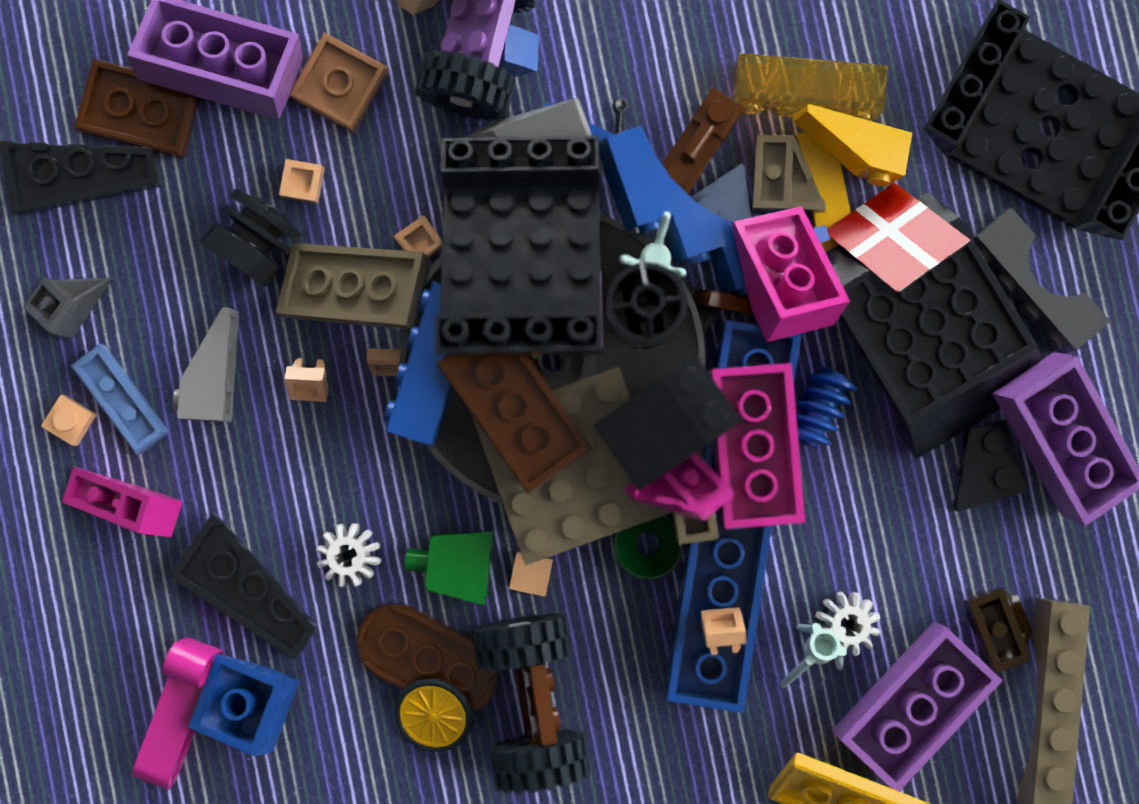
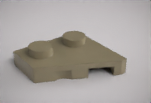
M757 135L753 211L779 212L802 206L804 212L825 213L826 204L818 191L813 175L803 158L795 136Z

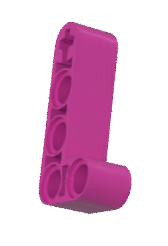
M189 637L173 644L162 668V675L168 678L135 762L132 777L166 790L171 789L179 775L195 730L188 728L214 658L216 654L223 655L224 650Z

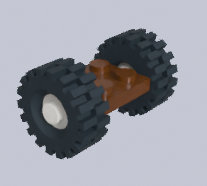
M547 613L544 615L537 614L528 617H517L473 628L471 631L478 670L515 669L525 733L524 735H519L518 738H509L505 742H498L495 746L490 747L496 790L503 791V793L514 791V794H521L525 791L533 793L542 789L552 790L557 786L571 785L570 782H579L583 780L582 778H587L591 770L585 733L580 730L571 731V729L560 731L559 713L556 707H552L550 692H554L555 689L554 678L551 669H546L545 664L552 662L551 660H559L572 654L566 614Z

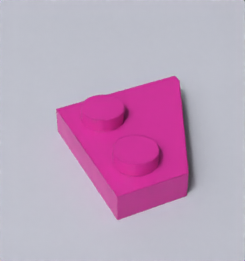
M696 453L640 491L637 490L633 482L624 488L632 500L701 521H705L734 496L731 488Z

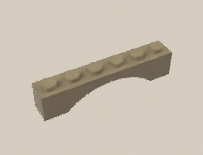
M1036 597L1033 640L1037 664L1036 720L1030 755L1019 783L1017 804H1073L1090 606L1073 601Z

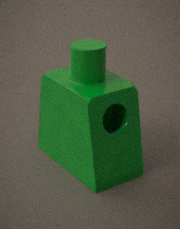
M483 530L433 534L430 536L429 550L407 549L405 571L425 572V589L428 591L485 605L488 594L494 531Z

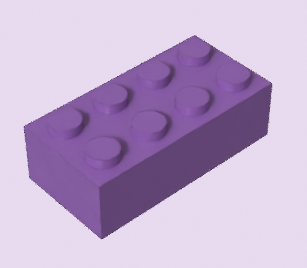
M151 0L127 53L137 80L276 120L281 118L304 60L299 34L182 0Z
M1053 352L992 393L1062 517L1087 526L1139 490V467L1078 356Z
M933 622L833 728L832 732L891 789L900 792L1003 680L946 626Z

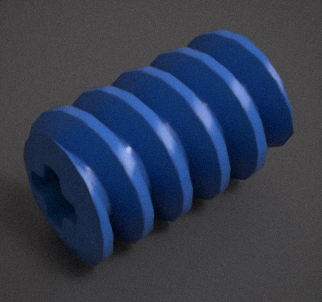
M817 365V368L823 374H812L810 377L811 382L817 388L806 387L803 391L810 401L800 400L797 403V407L804 415L796 414L798 441L815 449H818V445L831 446L832 442L824 433L825 431H838V428L831 422V419H844L845 415L837 407L839 404L851 405L852 403L844 395V392L858 391V388L847 377L820 365Z

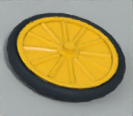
M424 678L414 681L402 690L395 705V719L399 730L408 741L424 750L432 752L451 750L467 738L472 727L473 716L468 699L456 686L444 680Z

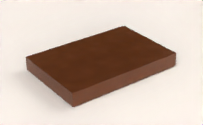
M93 58L74 129L80 133L136 147L153 148L156 152L184 159L201 98L137 80L133 68Z

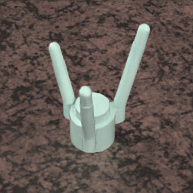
M663 213L655 242L645 246L639 259L622 255L620 261L623 264L631 266L640 262L658 263L671 269L677 276L686 275L685 269L670 265L671 253L663 245L669 225L670 213Z
M818 623L813 625L798 624V631L811 635L805 643L807 657L780 682V686L782 688L787 687L814 663L826 664L835 658L836 669L841 670L843 668V656L846 655L847 651L841 647L837 635L830 630L821 629Z

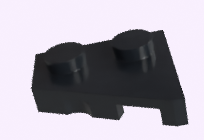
M998 420L965 430L962 447L964 457L959 465L958 477H960L957 499L953 501L954 511L965 510L1026 492L1027 488L1006 420Z

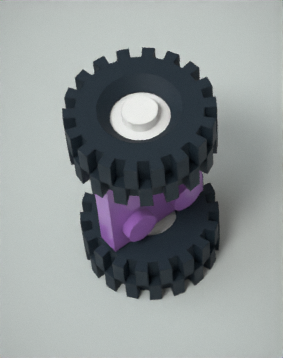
M454 0L451 5V14L446 34L441 44V53L436 50L425 53L415 88V95L421 97L420 100L431 103L430 105L435 108H443L445 112H454L461 117L466 118L469 116L475 120L485 119L486 121L493 122L494 120L505 119L515 79H513L514 76L507 73V70L502 67H496H499L512 12L521 13L522 10L528 12L531 8L535 7L536 0Z

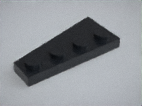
M0 141L11 210L17 216L163 187L157 153L153 148L125 146L88 147L80 144H68V146L35 142L20 144L12 141Z
M216 513L210 515L169 576L293 660L299 657L318 628L314 621Z

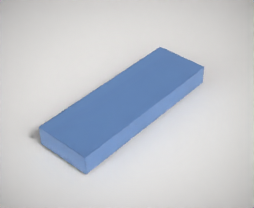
M104 344L97 345L71 365L76 375L136 455H141L170 433Z

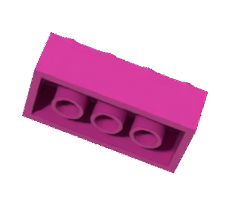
M792 363L710 370L709 374L742 419V422L713 441L715 473L734 493V496L718 509L720 527L731 529L805 523Z

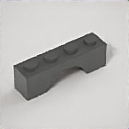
M1010 207L990 221L972 239L1004 292L1008 295L1011 294L1020 304V312L1028 321L1036 322L1045 333L1043 337L1047 344L1063 354L1077 351L1105 327L1110 320L1086 293L1070 297L1058 296L1046 291L1037 283L1029 266V251L1036 235Z

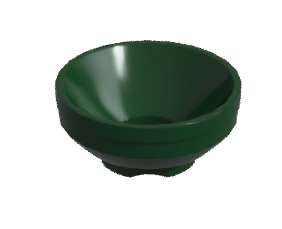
M664 515L617 532L614 539V551L622 568L629 574L646 580L657 579L665 576L676 567L682 556L683 544L679 545L676 543L673 520ZM645 532L653 533L658 539L657 550L648 555L640 553L636 547L638 536Z

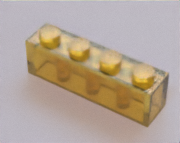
M739 53L734 64L731 100L743 107L742 113L759 114L762 110L777 111V115L782 117H794L806 105L811 104L873 121L885 110L888 66Z

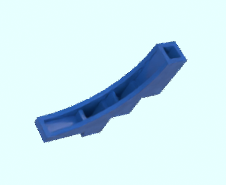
M642 125L607 136L598 142L599 156L625 231L639 228L640 234H644L658 229L663 213L669 212L670 220L665 237L674 262L677 263L688 259L691 266L711 259L722 293L736 290L737 296L748 294L732 228L734 222L717 216L694 201L670 177L654 154ZM826 225L813 228L820 243L830 239Z

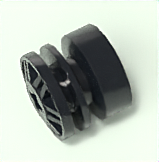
M235 188L230 197L242 205L243 209L238 213L224 204L221 209L233 223L228 228L212 221L199 239V242L266 287L280 268L268 255L270 250L273 248L289 255L291 249L278 240L281 234H284L293 241L298 242L302 234L295 229L288 220V217L257 196L245 194Z

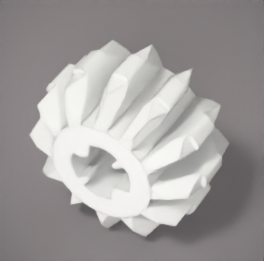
M357 523L351 524L348 533L343 524L336 525L337 537L331 532L323 534L324 540L330 546L319 545L316 548L318 553L327 555V559L317 562L318 568L329 565L331 569L325 575V579L328 581L339 574V587L346 586L349 577L354 586L361 585V574L367 578L374 576L373 570L367 564L378 565L381 562V558L378 556L370 555V551L380 548V543L375 542L368 545L366 541L372 536L373 532L366 530L359 537L360 528ZM345 545H349L348 550L355 549L357 556L352 559V565L348 564L349 560L343 561L341 558V553L346 551Z
M836 592V605L831 600L824 599L823 604L829 611L827 614L817 611L815 615L816 618L825 621V624L820 625L821 629L830 630L835 633L840 640L841 647L846 650L849 648V651L854 656L860 654L859 643L868 649L872 648L873 644L867 636L869 634L879 636L880 634L879 629L871 626V623L880 620V615L876 612L868 613L873 603L868 599L860 602V594L852 592L848 600L843 592ZM843 618L847 620L850 618L855 621L852 629L847 627L848 632L840 626Z

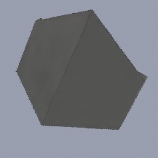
M43 277L23 307L48 332L73 339L113 278L50 280Z

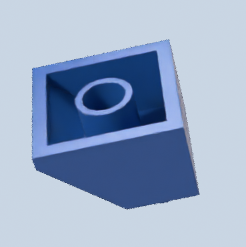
M216 654L188 728L252 756L271 753L274 751L300 680L267 666Z

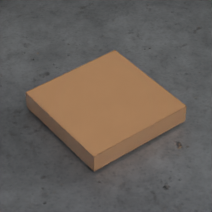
M324 32L293 85L289 97L354 134L390 70L382 63Z

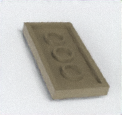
M293 243L275 313L283 318L412 330L415 324L429 257L423 252Z

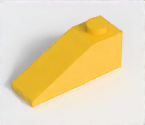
M811 104L806 105L794 115L793 122L852 174L868 179L867 182L869 184L881 187L889 186L894 181L905 176L912 139L911 132Z

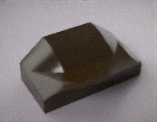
M999 587L964 600L966 616L980 652L993 672L998 673L1032 660L1027 645L1033 631L1018 595L1005 593L1004 588Z

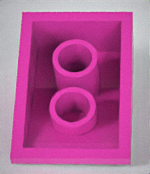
M802 206L734 221L732 228L751 310L766 341L770 342L834 325L850 300Z

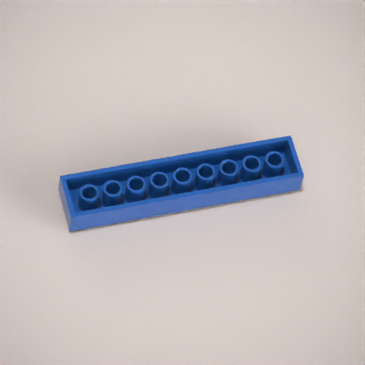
M726 320L721 324L714 369L792 363L794 386L801 334L767 342L759 325ZM713 442L702 448L704 462L715 472ZM716 510L715 517L719 539L687 543L664 695L666 700L670 702L744 713L772 525L724 529L720 527L719 511ZM740 607L746 630V644H740L738 653L732 652L731 645L717 647V655H712L710 648L706 647L701 624V611Z

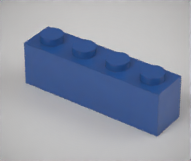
M433 282L431 291L425 289L422 295L419 312L424 314L419 328L414 326L409 335L407 348L412 350L408 364L402 363L400 365L395 380V385L399 386L400 389L396 401H389L383 418V422L388 424L386 432L431 446L436 445L453 391V387L436 364L447 356L435 355L436 314H440L441 284Z

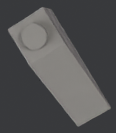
M222 307L181 377L179 389H176L173 395L174 411H177V419L232 422L238 311Z

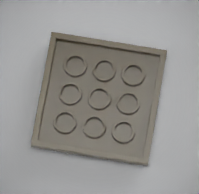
M619 367L552 390L591 446V449L529 493L524 491L476 420L473 419L525 565L672 513L668 510L632 500L624 488L632 481L593 426L630 399Z

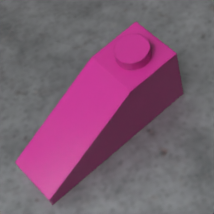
M73 467L62 500V503L134 532L172 537L183 502L157 491L78 467Z

